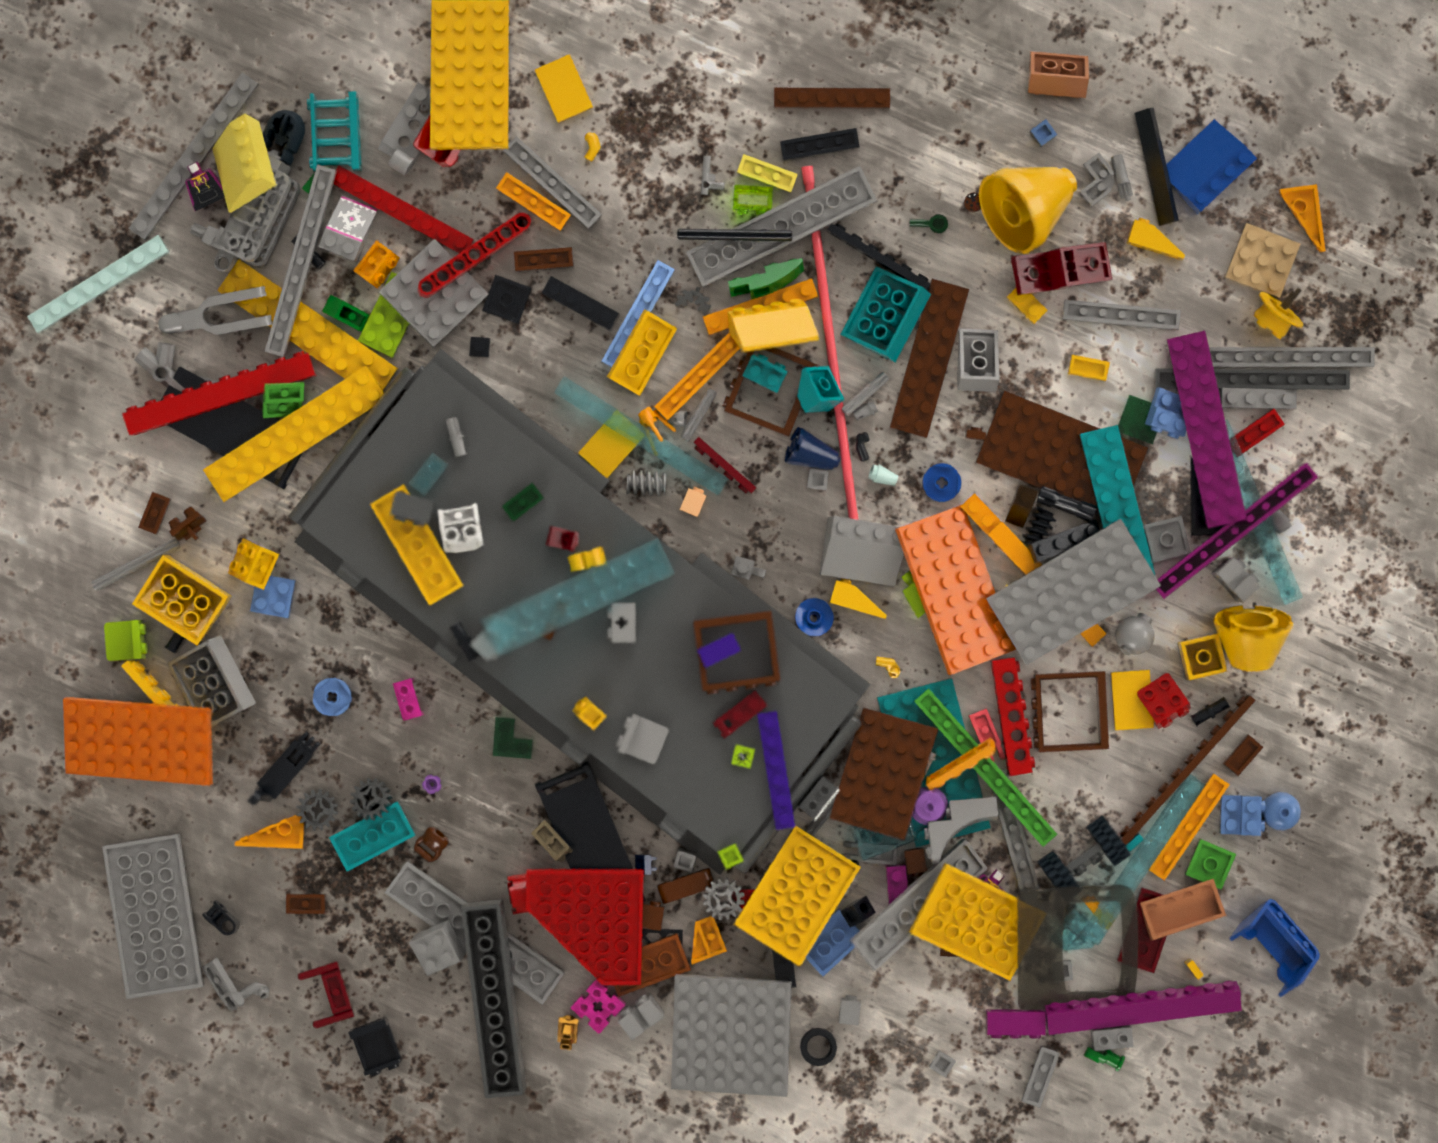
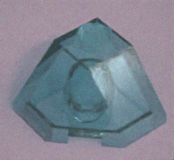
M1073 908L1050 936V939L1064 951L1092 948L1104 932Z

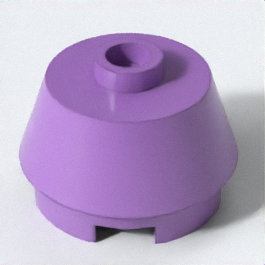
M922 787L912 817L923 825H928V822L943 820L946 816V807H948V801L944 793L936 788L930 791L928 787Z

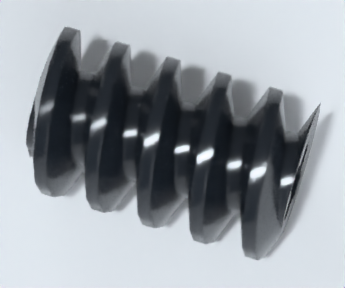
M1036 506V510L1039 513L1032 514L1036 520H1029L1032 527L1025 528L1029 534H1022L1026 541L1021 542L1029 545L1044 539L1043 536H1049L1050 534L1046 529H1053L1049 522L1057 521L1053 517L1055 514Z

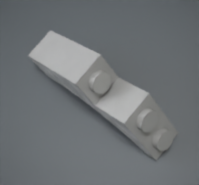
M996 797L949 801V807H946V818H950V820L928 822V828H924L925 840L929 839L930 847H926L927 859H931V864H939L946 845L961 830L975 823L997 820Z

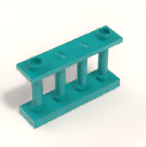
M349 91V97L345 99L316 100V95L310 93V99H307V110L311 112L312 157H309L310 168H313L314 172L317 165H349V167L352 166L353 171H362L359 95L356 91ZM346 107V109H349V116L341 119L317 120V108ZM347 126V128H350V135L347 138L318 139V127ZM344 145L351 147V155H348V157L319 158L318 147Z

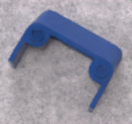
M1273 899L1264 902L1245 918L1229 938L1233 941L1239 936L1247 940L1256 937L1280 964L1277 968V976L1285 984L1278 993L1280 997L1300 986L1320 957L1315 945Z

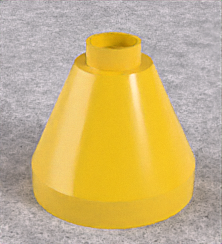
M1001 168L982 180L979 187L980 207L986 223L995 237L1011 251L1026 254L1044 244L1072 200L1073 192L1077 189V182L1072 172L1067 168Z

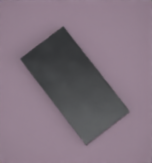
M1190 458L1191 536L1214 535L1226 525L1208 528L1193 458Z

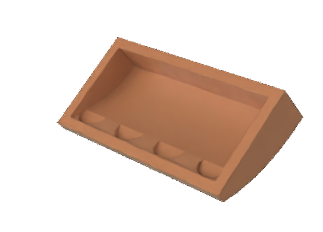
M1214 879L1140 903L1151 941L1226 916Z

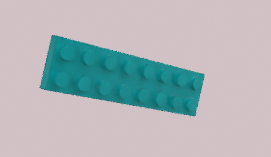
M1118 425L1079 434L1103 529L1121 519L1155 575Z

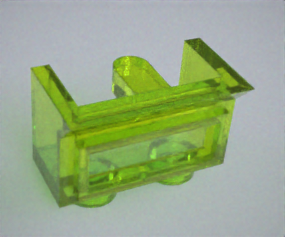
M734 185L733 211H737V214H748V211L756 212V215H761L772 210L773 187Z

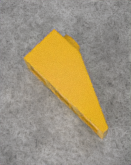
M1139 218L1133 221L1126 244L1181 261L1184 259L1185 254L1154 225L1149 224V220Z
M841 578L840 581L836 580L830 603L886 619L887 615L856 586L851 585V580Z

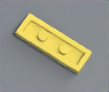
M743 154L737 173L789 193L792 192L798 176L796 173Z

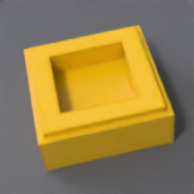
M1189 958L1184 962L1197 980L1203 977V973L1192 959Z

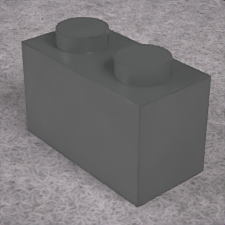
M396 491L390 514L395 515V520L405 522L406 519L414 520V525L424 527L425 523L430 524L436 502Z

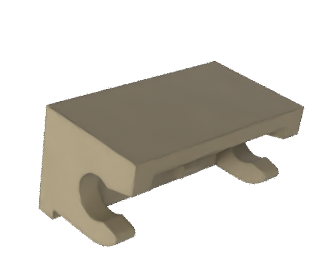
M546 820L531 833L557 862L562 863L566 859L564 856L573 852Z

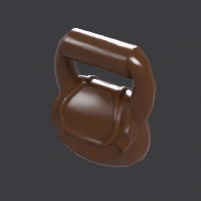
M429 827L416 840L414 850L427 862H433L440 857L443 849L447 847L449 840L437 828ZM423 842L424 845L435 852L434 857L419 844Z

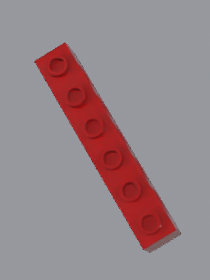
M1015 657L990 660L1008 775L1033 773L1032 768H1035L1034 756L1030 757L1029 749H1032L1031 737H1027L1026 732L1029 729L1028 718H1024L1023 713L1026 710L1025 699H1021L1020 691H1023L1022 680H1018L1017 672H1020L1019 660L1015 661ZM1006 672H1010L1013 676L1010 683L1003 682L1002 677ZM1010 691L1014 692L1016 696L1013 702H1007L1005 699L1006 694ZM1011 711H1017L1019 715L1018 719L1014 722L1008 718ZM1014 730L1021 732V738L1017 741H1014L1011 737ZM1018 749L1024 751V757L1021 760H1017L1014 757V753Z

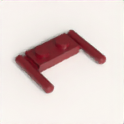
M338 961L298 974L297 977L300 981L321 975L333 1015L314 1021L313 1027L315 1029L355 1017Z

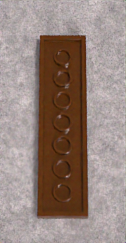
M936 279L931 280L928 291L931 296L921 315L890 428L927 438L969 292L968 288Z

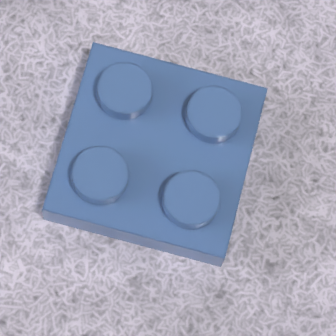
M270 576L264 590L254 587L250 611L289 618L296 580Z

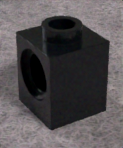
M867 896L852 902L841 910L850 928L862 923L876 913Z

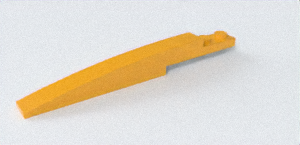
M975 493L960 506L1023 575L1043 565L1041 562L1034 563L1030 550ZM1096 624L1080 633V635L1093 647L1106 633Z

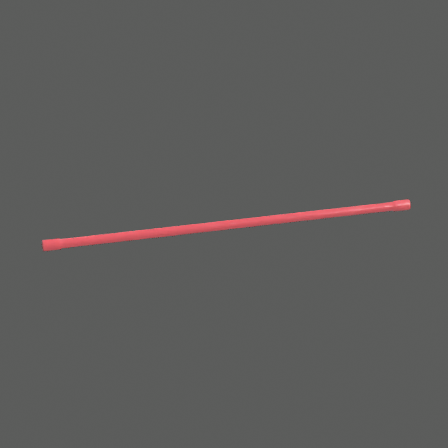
M813 166L801 167L806 192L815 188ZM818 230L812 233L811 237L828 365L842 393L821 231ZM842 401L834 407L848 517L859 520Z

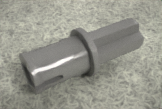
M456 417L446 420L455 457L466 455L467 452L462 438L464 435L461 434L458 419Z

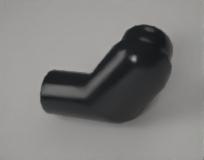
M867 432L859 433L856 436V451L861 462L869 459L864 444L870 440Z

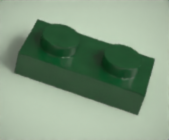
M531 483L501 507L514 522L542 501L544 497L536 486Z

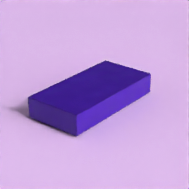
M733 633L697 651L705 667H708L741 651Z

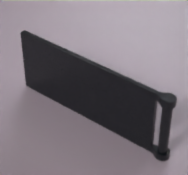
M179 367L173 377L184 389L193 387V390L201 388L200 384L208 382L183 367ZM169 385L163 396L172 393L176 396L182 394V392ZM240 401L167 426L225 456L279 420L263 418L261 410L244 401ZM303 453L289 461L279 480L275 478L278 469L265 476L264 479L285 490L287 487L286 483Z
M588 761L582 763L580 767L543 783L541 781L535 783L536 790L540 795L553 829L573 850L572 853L565 855L570 869H633ZM583 773H586L588 776L584 780L546 795L545 790ZM643 893V902H645L646 898Z

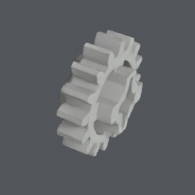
M727 877L725 882H722L721 878H718V883L711 881L712 887L706 886L705 889L708 893H703V897L707 898V900L703 901V905H708L706 912L712 911V917H715L716 914L719 915V920L723 916H726V919L729 920L730 914L736 917L735 911H742L739 905L745 903L744 900L740 899L744 896L743 892L739 893L741 886L735 887L736 881L733 880L729 883ZM721 886H726V888L723 890L716 889ZM733 891L736 893L737 896L736 902L731 897ZM724 895H727V900L729 902L723 901V903H721L719 896L723 897ZM711 896L716 899L715 906L711 903ZM723 908H731L728 911H721Z

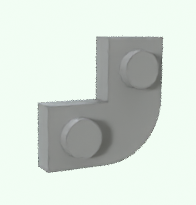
M1097 153L1083 164L1094 179L1093 182L1080 191V194L1090 207L1107 196L1114 185V172L1100 153Z

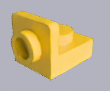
M586 696L579 700L573 709V712L592 730H595L607 717Z

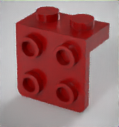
M430 115L413 142V146L442 167H451L458 161V154L461 150L430 149Z
M1169 673L1163 674L1137 692L1138 698L1152 716L1154 724L1158 729L1162 727L1167 728L1173 723L1172 720L1178 716L1180 718L1184 717L1189 713V709H1191L1190 702Z

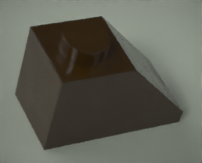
M1018 485L1005 522L1023 528L1032 510L1038 491Z

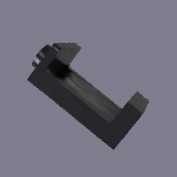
M387 1016L351 1029L348 1032L350 1039H353L364 1068V1076L370 1074V1077L380 1074L381 1070L387 1067L388 1070L399 1067V1063L403 1059Z

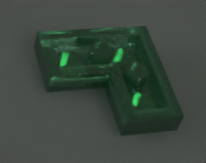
M496 717L493 756L532 759L533 739L514 738L515 718Z

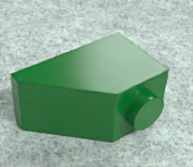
M332 295L329 296L322 310L323 313L360 332L363 331L370 316Z

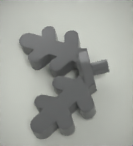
M696 287V291L691 290L690 292L684 289L682 293L685 295H677L679 300L675 302L676 306L683 304L685 307L687 306V300L689 299V302H693V295H696L698 299L695 301V304L700 303L698 311L702 310L703 315L706 316L708 315V309L711 308L710 304L705 303L710 298L703 296V293L699 292L700 287Z

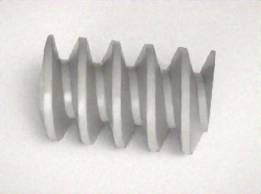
M632 470L630 475L627 474L626 494H629L631 489H633L634 495H637L640 489L642 495H645L647 490L650 496L653 495L654 491H656L659 497L662 491H664L665 495L666 473L663 472L662 476L659 477L658 472H655L654 476L651 477L650 471L644 476L640 470L638 476H636L635 470Z

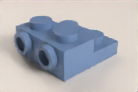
M1156 388L1145 425L1151 426L1150 430L1162 433V431L1168 432L1167 436L1178 439L1179 436L1185 437L1187 429L1179 394L1162 388Z
M1222 795L1220 803V834L1261 836V832L1265 831V821L1261 820V813L1266 808V803L1262 801V797Z

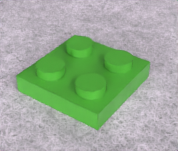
M1199 839L1185 875L1202 882L1214 879L1216 888L1222 890L1236 854Z

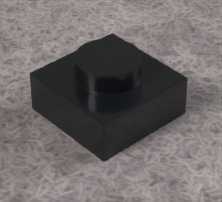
M471 337L469 356L489 358L491 338Z

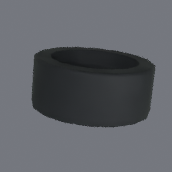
M814 1028L804 1034L801 1039L800 1049L803 1058L809 1064L823 1066L833 1060L836 1055L837 1045L831 1032L823 1028ZM814 1036H823L830 1043V1050L823 1058H814L807 1050V1044Z

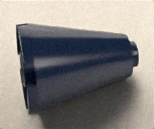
M796 428L790 438L792 441L791 445L786 448L784 457L786 463L826 470L838 467L840 457L836 450L804 428Z

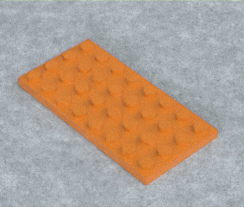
M960 506L895 529L948 676L1016 650L986 599L996 592L965 511Z
M75 697L63 698L66 774L206 786L213 784L211 708Z

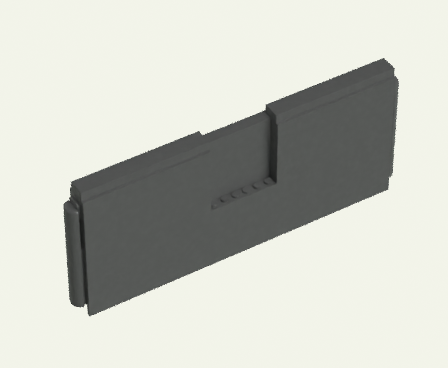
M442 349L437 352L426 367L422 365L416 373L405 367L289 514V517L304 529L294 542L577 764L582 766V763L588 761L595 778L687 850L698 853L697 857L719 875L725 870V866L718 851L736 843L744 860L735 865V867L747 873L780 831L776 830L758 715L753 716L725 739L721 736V731L718 727L715 728L712 723L755 690L767 704L759 713L777 711L794 813L861 727V721L854 716V713L859 708L856 703L871 684L703 553L698 556L693 564H690L601 494L611 481ZM453 417L458 419L461 434L464 435L462 438L467 452L466 455L455 457L446 423L447 419ZM533 483L544 499L513 522L501 506ZM403 484L410 495L436 502L431 522L428 526L464 585L430 606L370 505ZM477 503L483 545L471 551L459 553L445 552L438 510L442 509V511L469 507ZM550 526L578 532L579 542L575 550L569 551L546 545ZM603 547L606 565L592 566L589 569L571 572L568 556L585 551L590 552L592 549ZM559 600L569 607L563 615L561 626L557 627L550 641L540 634L548 621V615H551ZM612 603H636V642H612V638H608V627H612V619H608V607H612ZM771 611L780 681H777V685L765 687V683L757 684L758 688L746 689V686H739L737 691L726 692V688L718 689L719 693L707 694V691H702L693 621ZM497 615H500L517 630L514 634L516 636L515 640L507 646L505 644L501 648L503 653L496 660L491 659L487 661L477 651L480 656L469 662L461 646L458 647V641L450 627L461 622L462 627L468 637L471 636V642H473ZM620 617V620L616 623L620 625V628H623L627 621ZM766 619L700 628L703 647L733 633L741 651L705 667L708 684L774 676ZM585 696L607 716L595 730H592L573 712L575 704ZM633 714L665 726L669 730L658 759L654 764L618 751L619 747L616 744L620 735H625L627 730L624 728L625 722L628 717L632 718ZM729 719L724 721L728 728L733 725ZM839 727L840 730L837 732V734L833 737V739L829 742L826 748L822 751L819 757L815 760V762L803 776V771L807 768L810 762L814 759V757L818 754V752L825 745L828 739L832 736L835 730ZM736 745L755 749L751 768L731 764Z

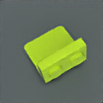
M143 620L107 622L104 624L106 658L108 661L146 658L148 647L144 640L146 625L143 623Z

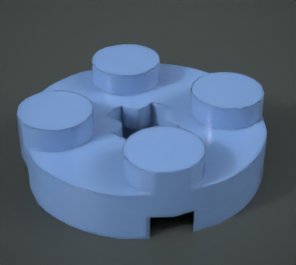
M327 678L316 685L313 693V703L321 714L338 716L350 707L352 702L351 689L343 680ZM329 692H331L332 694H337L336 702H334L333 700L330 702L328 701Z

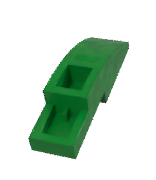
M793 258L781 263H771L768 266H764L765 273L763 274L756 273L749 277H738L728 281L731 297L750 293L752 300L785 287L804 272L802 258Z

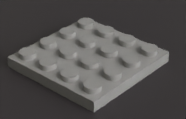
M435 239L379 291V294L433 348L488 296V293L468 272L429 298H423L419 295L418 284L420 280L453 258ZM458 262L453 264L456 270L463 269ZM439 273L437 275L440 281H446L448 279L445 273ZM423 284L421 286L424 292H430L432 290V287L429 284Z

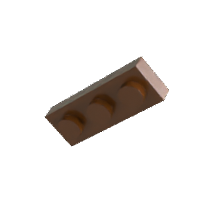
M572 247L514 251L516 272L574 267Z

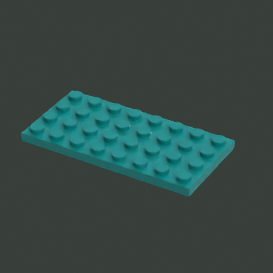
M952 678L877 697L881 713L937 728L914 702L929 688L965 729ZM939 729L932 752L936 754V760H933L927 774L924 776L921 788L927 787V776L961 756ZM973 768L965 769L957 778L947 780L942 787L938 788L946 796L948 807L949 801L983 798L977 772ZM945 816L941 821L950 820V818L947 819ZM912 817L910 828L915 847L928 845L929 839L925 840L924 828H928V825H923ZM983 821L970 825L957 833L953 838L990 829L989 821Z

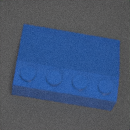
M1214 119L1166 165L1171 187L1198 215L1245 171L1257 157Z

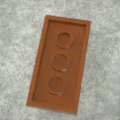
M678 933L642 946L641 985H614L618 997L691 970Z

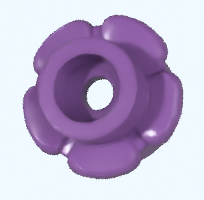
M428 775L422 783L423 789L429 794H434L441 789V780L436 775Z

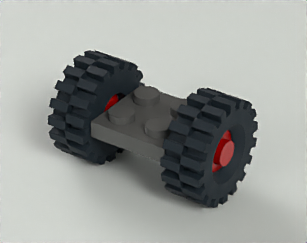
M1100 816L1086 826L1097 844L1070 862L1066 867L1054 851H1051L1037 861L1065 901L1081 891L1073 876L1077 875L1078 877L1087 871L1086 867L1091 863L1095 865L1103 859L1102 855L1104 853L1114 866L1131 855L1118 834L1103 816Z

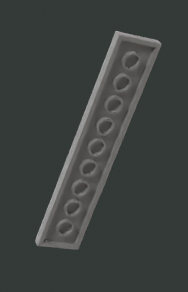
M858 166L733 228V230H791L793 233L792 241L709 240L686 253L702 286L705 287L877 202V199L861 167Z
M407 861L385 891V894L432 927L449 920L464 950H466L461 907L467 902ZM507 931L513 983L543 1005L565 972Z

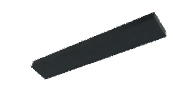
M1154 108L1135 112L1159 226L1177 222L1179 219Z

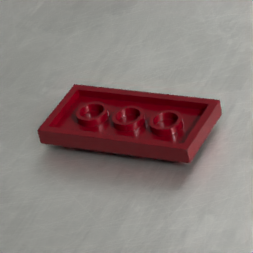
M1141 887L1117 957L1118 962L1155 973L1167 936L1150 940L1140 903L1163 896L1164 894Z

